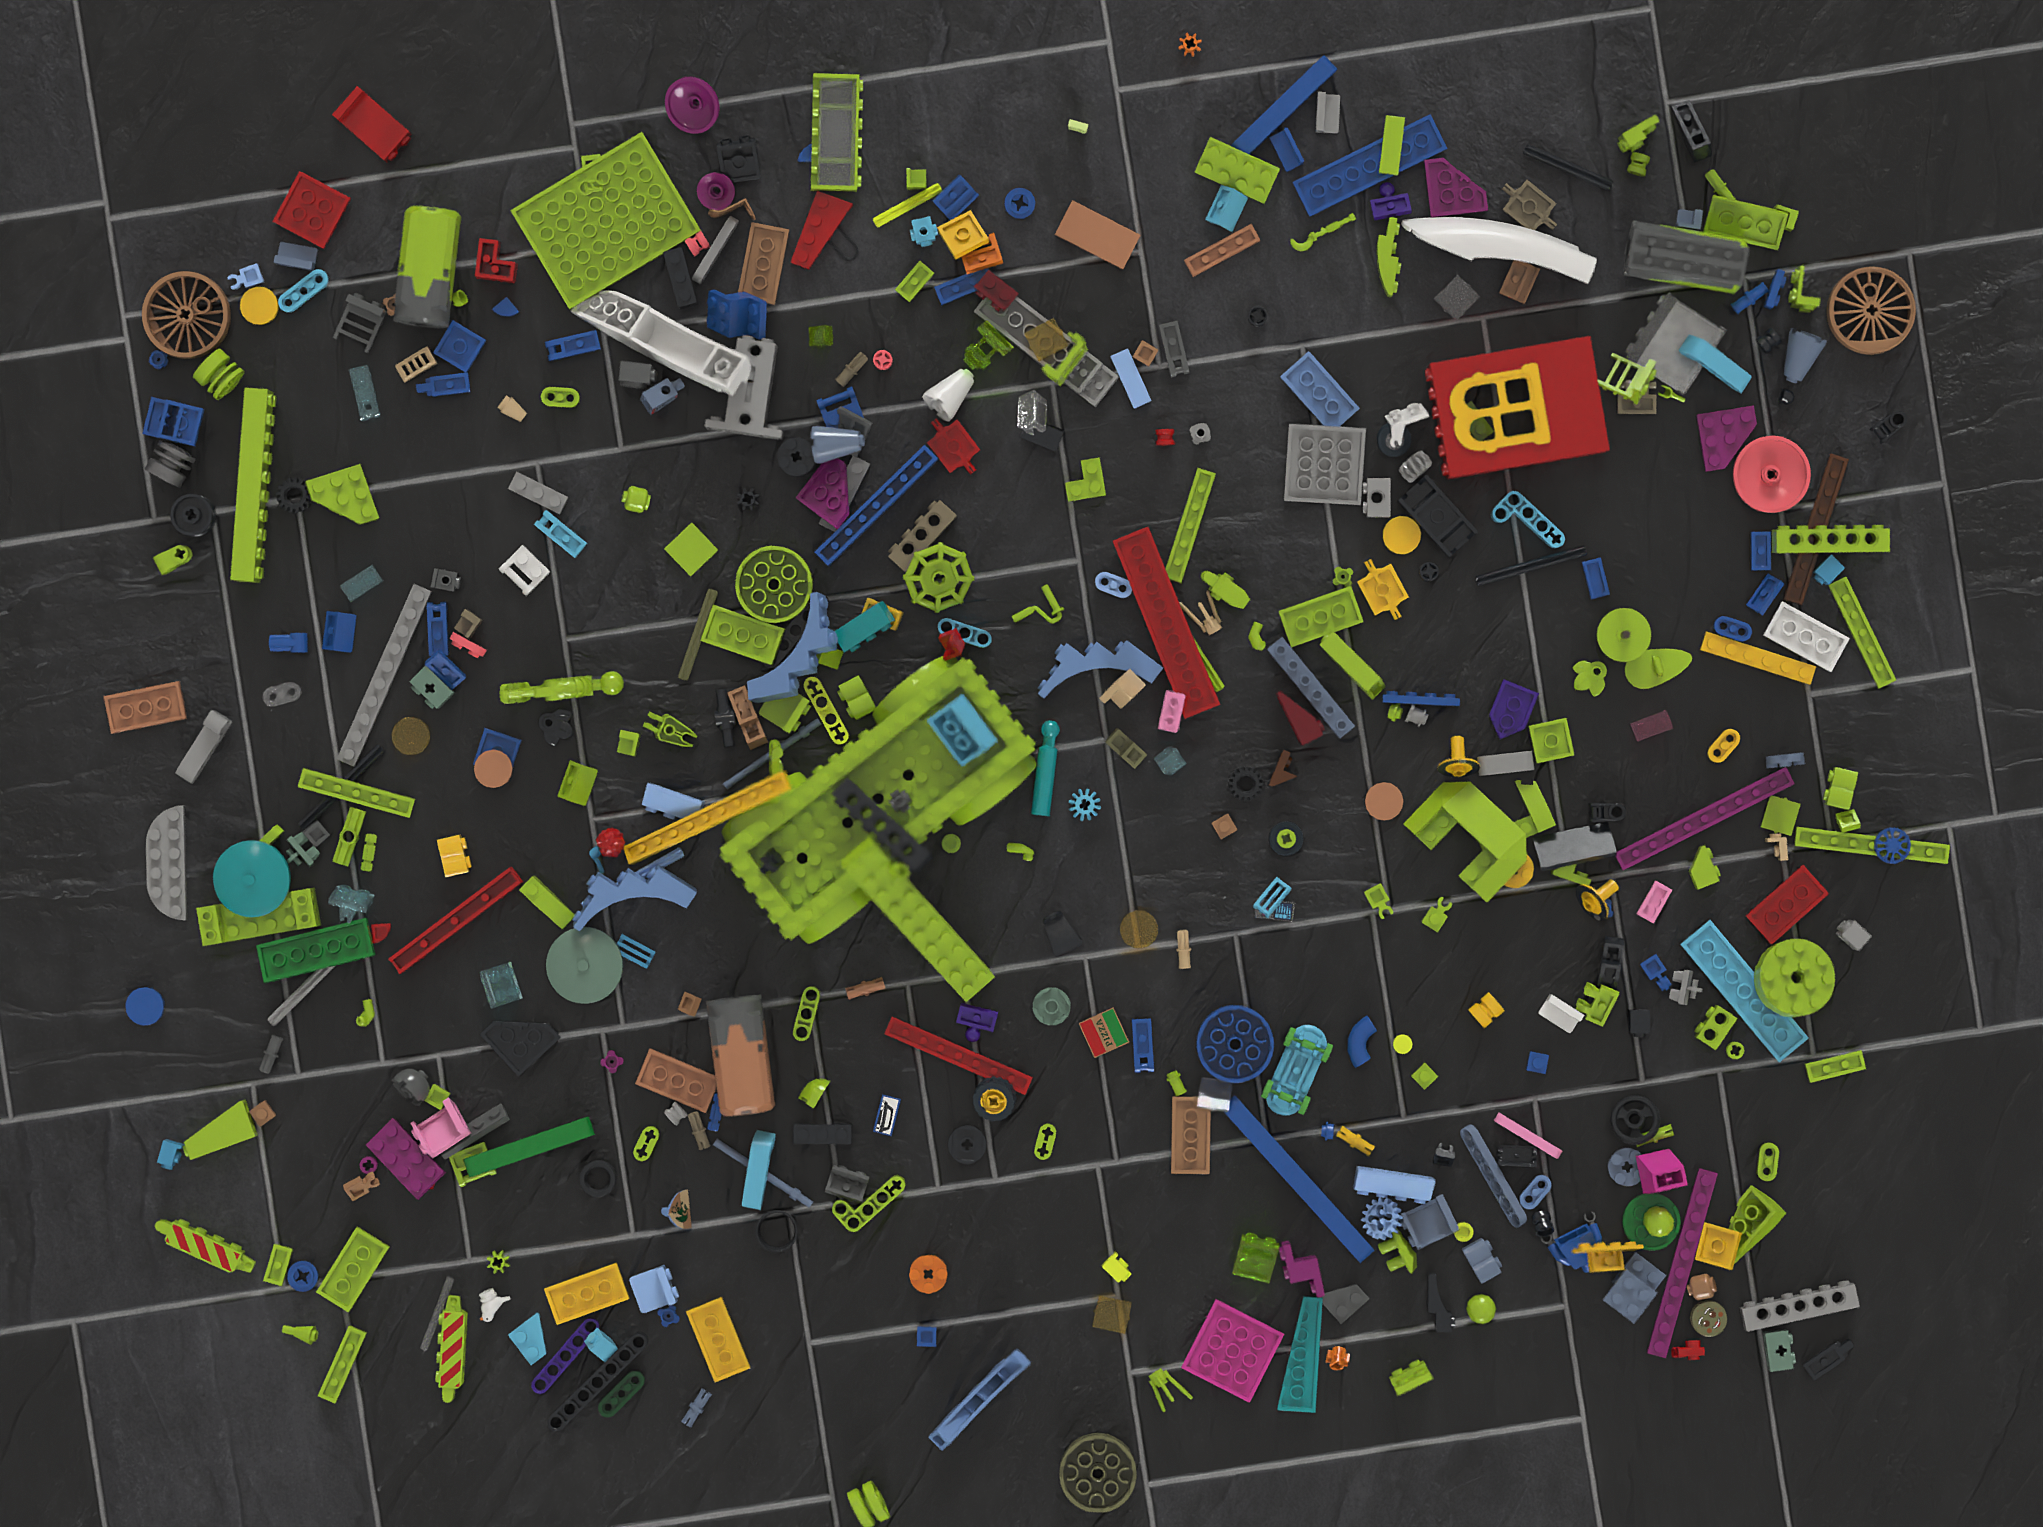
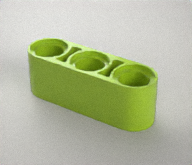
M815 986L807 987L802 994L793 1029V1035L798 1041L807 1040L812 1032L821 996L820 990ZM808 990H814L817 993L815 1000L807 998L806 993ZM805 1008L812 1011V1016L809 1019H805L802 1016V1010ZM799 1027L807 1029L806 1037H799L797 1035Z

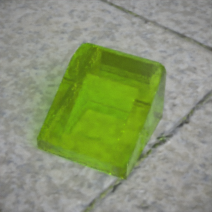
M832 326L809 327V345H833Z

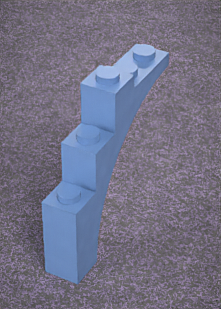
M818 592L810 593L808 621L800 641L787 659L773 671L759 678L747 681L748 700L762 703L798 696L799 681L797 677L817 673L819 662L816 654L837 650V634L828 628L830 623L827 616L826 608H828V601L826 596Z
M1127 640L1125 643L1121 641L1115 648L1116 655L1112 654L1097 641L1095 644L1090 643L1084 651L1087 653L1085 657L1066 643L1065 646L1061 644L1055 651L1057 655L1055 659L1061 664L1059 666L1054 665L1049 672L1052 676L1048 681L1044 679L1037 689L1040 690L1038 694L1045 698L1054 687L1065 679L1080 672L1102 668L1124 671L1131 669L1136 675L1152 683L1163 667Z
M657 865L655 869L653 867L650 869L646 876L648 880L627 868L625 872L622 871L616 880L618 884L597 872L587 882L588 892L592 895H587L583 902L585 906L581 912L578 910L573 916V927L580 931L589 919L600 910L628 898H661L687 908L696 895L697 890L660 865Z
M1016 1349L1006 1359L1000 1361L970 1391L963 1401L951 1410L928 1438L941 1450L946 1448L971 1420L1031 1362Z

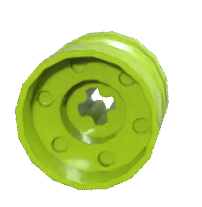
M222 349L214 351L207 357L193 374V378L201 386L211 382L208 392H214L213 397L216 400L230 393L237 386L245 372L242 368L236 369L238 364L235 362L226 366L230 357Z

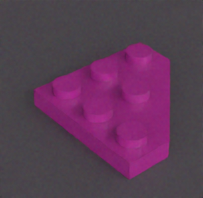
M1444 158L1424 160L1430 217L1488 211L1487 195L1484 189L1476 185Z
M1754 406L1696 415L1705 472L1725 469L1757 425Z
M839 458L822 463L796 496L797 500L837 530L849 516L847 465Z

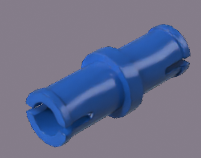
M1761 282L1751 291L1744 292V296L1732 303L1731 306L1739 314L1749 305L1756 304L1755 301L1768 293L1769 290Z

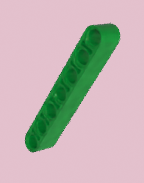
M588 1116L463 1159L470 1178L593 1136L595 1133Z

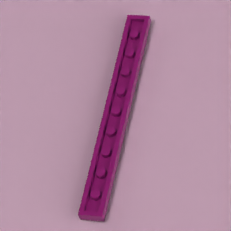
M1784 767L1617 851V856L1615 857L1621 869L1625 870L1795 783L1787 767Z
M1698 1168L1648 1345V1354L1663 1358L1667 1356L1718 1173Z

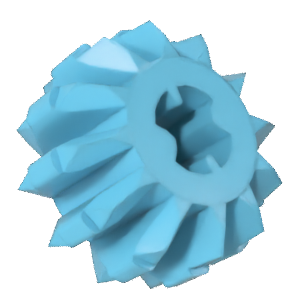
M1079 789L1080 797L1073 793L1072 796L1077 800H1069L1070 804H1075V807L1069 808V811L1077 810L1073 815L1075 818L1081 813V821L1084 820V814H1087V819L1091 820L1089 813L1092 812L1094 816H1097V812L1093 809H1101V806L1094 805V803L1100 801V798L1093 800L1092 798L1096 795V792L1088 796L1089 789H1086L1085 795ZM1082 799H1086V802L1089 800L1090 802L1087 810H1083L1084 808L1080 809L1079 807Z

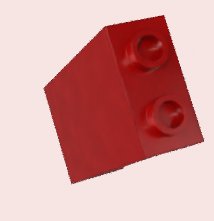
M358 86L332 114L386 163L388 160L392 161L397 156V150L401 145L404 147L411 139L409 137L411 133Z

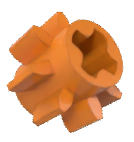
M1186 33L1185 39H1179L1183 45L1179 46L1178 49L1185 51L1184 56L1187 53H1191L1192 57H1194L1195 50L1201 51L1197 44H1200L1202 40H1196V33L1193 37ZM1193 41V46L1195 47L1188 49L1186 42Z
M1335 1346L1332 1350H1328L1326 1363H1330V1368L1342 1370L1344 1366L1348 1367L1350 1354H1346L1345 1348Z

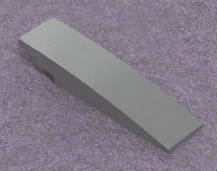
M1019 297L1015 298L1005 312L1002 310L996 311L990 306L991 301L987 298L982 300L974 310L978 316L1043 367L1047 363L1057 370L1075 346V343L1071 341L1068 335ZM1087 351L1064 383L1096 407L1119 376Z

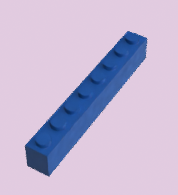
M923 445L815 553L830 566L939 459L926 445Z

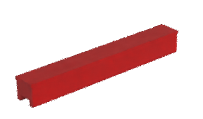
M509 867L388 960L392 962L398 973L402 974L523 883L522 879L513 867Z

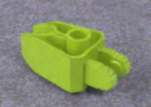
M1210 571L1202 572L1201 579L1210 586L1208 589L1211 591L1210 596L1218 601L1222 599L1231 606L1244 609L1250 598L1242 588L1233 583L1234 578L1227 573L1216 576Z
M649 711L648 716L654 720H659L657 727H654L652 724L644 722L643 727L654 731L655 737L658 740L679 746L693 747L691 743L682 739L683 736H681L689 734L697 738V735L690 728L669 714L662 715L661 717Z

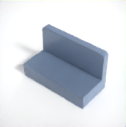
M280 242L278 255H275L274 263L313 271L315 269L318 249Z

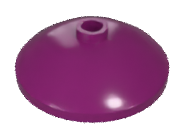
M683 77L678 79L668 88L665 96V109L669 119L677 128L684 132L692 134L705 132L715 124L719 116V100L715 91L708 83L699 78Z

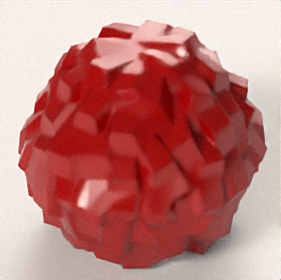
M615 828L602 830L595 839L600 847L602 856L618 857L625 844L623 833H620Z

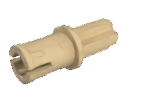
M1179 930L1177 932L1178 949H1176L1179 956V969L1191 968L1188 930Z

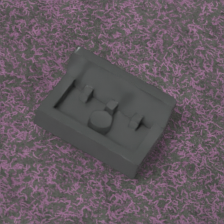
M841 1165L833 1166L825 1193L861 1204L870 1177L860 1171H850Z

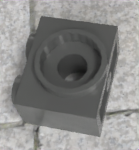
M621 361L619 373L620 386L647 389V386L652 387L653 382L657 381V371L652 364Z

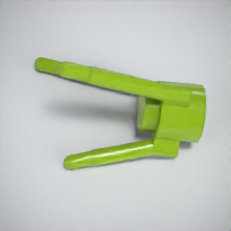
M1160 1368L1148 1376L1150 1378L1149 1383L1154 1390L1162 1412H1165V1407L1157 1387H1162L1170 1401H1174V1398L1165 1386L1168 1382L1167 1379L1189 1399L1193 1398L1186 1389L1170 1376L1167 1370L1163 1371Z

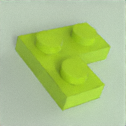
M1100 457L1081 460L1084 479L1065 483L1068 502L1106 496Z

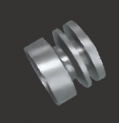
M159 440L157 445L164 448V452L155 449L154 452L160 456V459L150 458L144 469L181 488L186 476L180 472V469L190 470L191 467L184 464L185 460L194 464L196 459L184 449L172 443Z

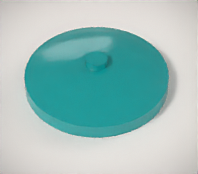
M247 840L232 845L222 853L214 868L213 884L219 900L227 909L240 916L259 917L274 911L283 903L290 889L291 874L286 859L275 847L262 841Z

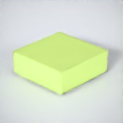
M1070 119L1068 128L1085 134L1088 130V124Z

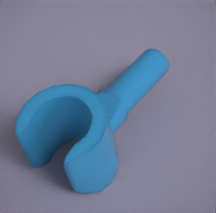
M595 846L590 850V856L602 874L605 871L598 858L602 854L600 849Z

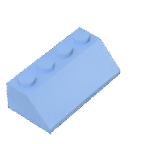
M1356 1166L1353 1189L1357 1190V1194L1368 1195L1371 1192L1376 1193V1197L1387 1198L1388 1195L1395 1196L1396 1200L1406 1201L1407 1198L1414 1199L1415 1203L1425 1204L1426 1201H1431L1435 1179L1423 1175Z

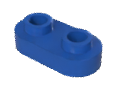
M1727 616L1717 618L1713 625L1717 634L1737 641H1746L1752 635V629L1749 624ZM1722 622L1726 624L1724 630L1720 628V623ZM1740 628L1744 629L1745 631L1744 635L1742 636L1738 634V630Z

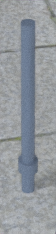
M817 718L808 725H803L797 729L798 732L781 743L782 750L784 751L801 738L805 739L809 736L811 731L821 725L819 719ZM769 752L724 782L723 784L728 790L769 761Z
M716 1139L713 1144L715 1147L748 1168V1158L719 1139ZM768 1172L767 1181L789 1194V1197L794 1201L798 1200L810 1208L813 1201L801 1194L802 1191L796 1187L792 1188Z

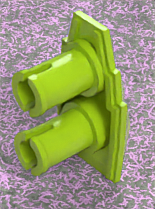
M1399 1230L1398 1233L1392 1232L1393 1238L1378 1244L1379 1250L1383 1255L1394 1249H1398L1400 1256L1386 1261L1389 1270L1393 1272L1398 1268L1406 1266L1409 1273H1413L1417 1268L1416 1253Z

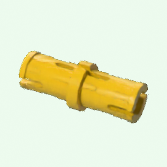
M1343 1125L1336 1134L1337 1137L1349 1143L1350 1147L1357 1148L1367 1156L1371 1154L1375 1147L1360 1138L1361 1135L1354 1134Z

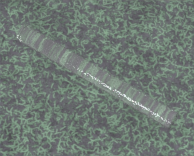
M447 1276L422 1341L420 1347L422 1350H428L439 1321V1314L442 1313L454 1282L452 1277Z

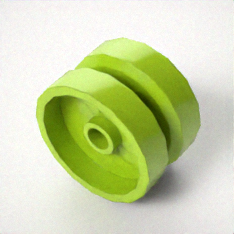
M872 1480L862 1485L863 1494L857 1488L847 1493L851 1506L863 1527L875 1526L874 1516L880 1522L890 1518L886 1503Z

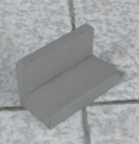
M1326 92L1317 93L1315 133L1337 134L1339 132L1340 95L1326 94Z

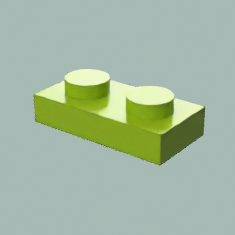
M919 261L895 291L910 303L935 273Z
M1472 401L1466 404L1470 409L1478 410ZM1484 417L1472 421L1469 429L1477 441L1484 440L1494 432Z
M276 1243L273 1245L263 1281L283 1286L293 1252L292 1248Z

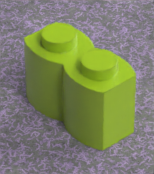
M859 675L839 685L838 695L842 701L846 700L849 706L846 710L851 718L855 717L858 720L874 712L876 706Z
M1834 767L1833 771L1830 770L1827 781L1830 782L1829 789H1825L1823 794L1825 805L1849 810L1858 772Z

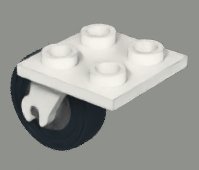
M1421 403L1410 404L1403 410H1393L1389 412V415L1385 416L1387 423L1379 429L1376 439L1381 452L1387 456L1397 457L1409 449L1411 434L1405 425L1429 417L1428 412Z

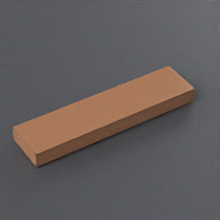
M1250 224L1188 257L1184 262L1192 277H1195L1261 240L1253 225Z

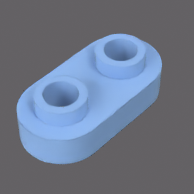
M1099 573L1095 579V585L1099 590L1116 597L1126 598L1132 592L1128 580L1111 573ZM1103 578L1108 579L1107 585L1101 584ZM1125 585L1126 591L1120 592L1119 586Z

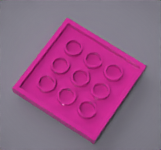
M1215 1299L1181 1368L1250 1403L1284 1333Z

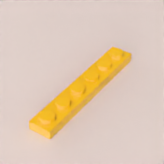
M1707 631L1700 647L1701 651L1811 685L1816 666Z

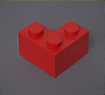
M479 238L475 277L477 279L515 283L518 264L512 261L499 260L501 248L499 240Z

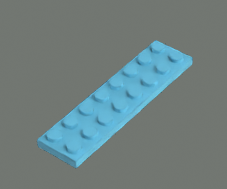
M1708 920L1680 944L1779 1063L1809 1038L1792 1017L1781 1016L1768 1009L1762 1003L1755 990L1753 970L1711 920Z

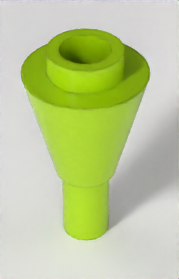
M284 1325L282 1328V1333L291 1334L310 1345L316 1342L318 1338V1331L315 1326L291 1327Z

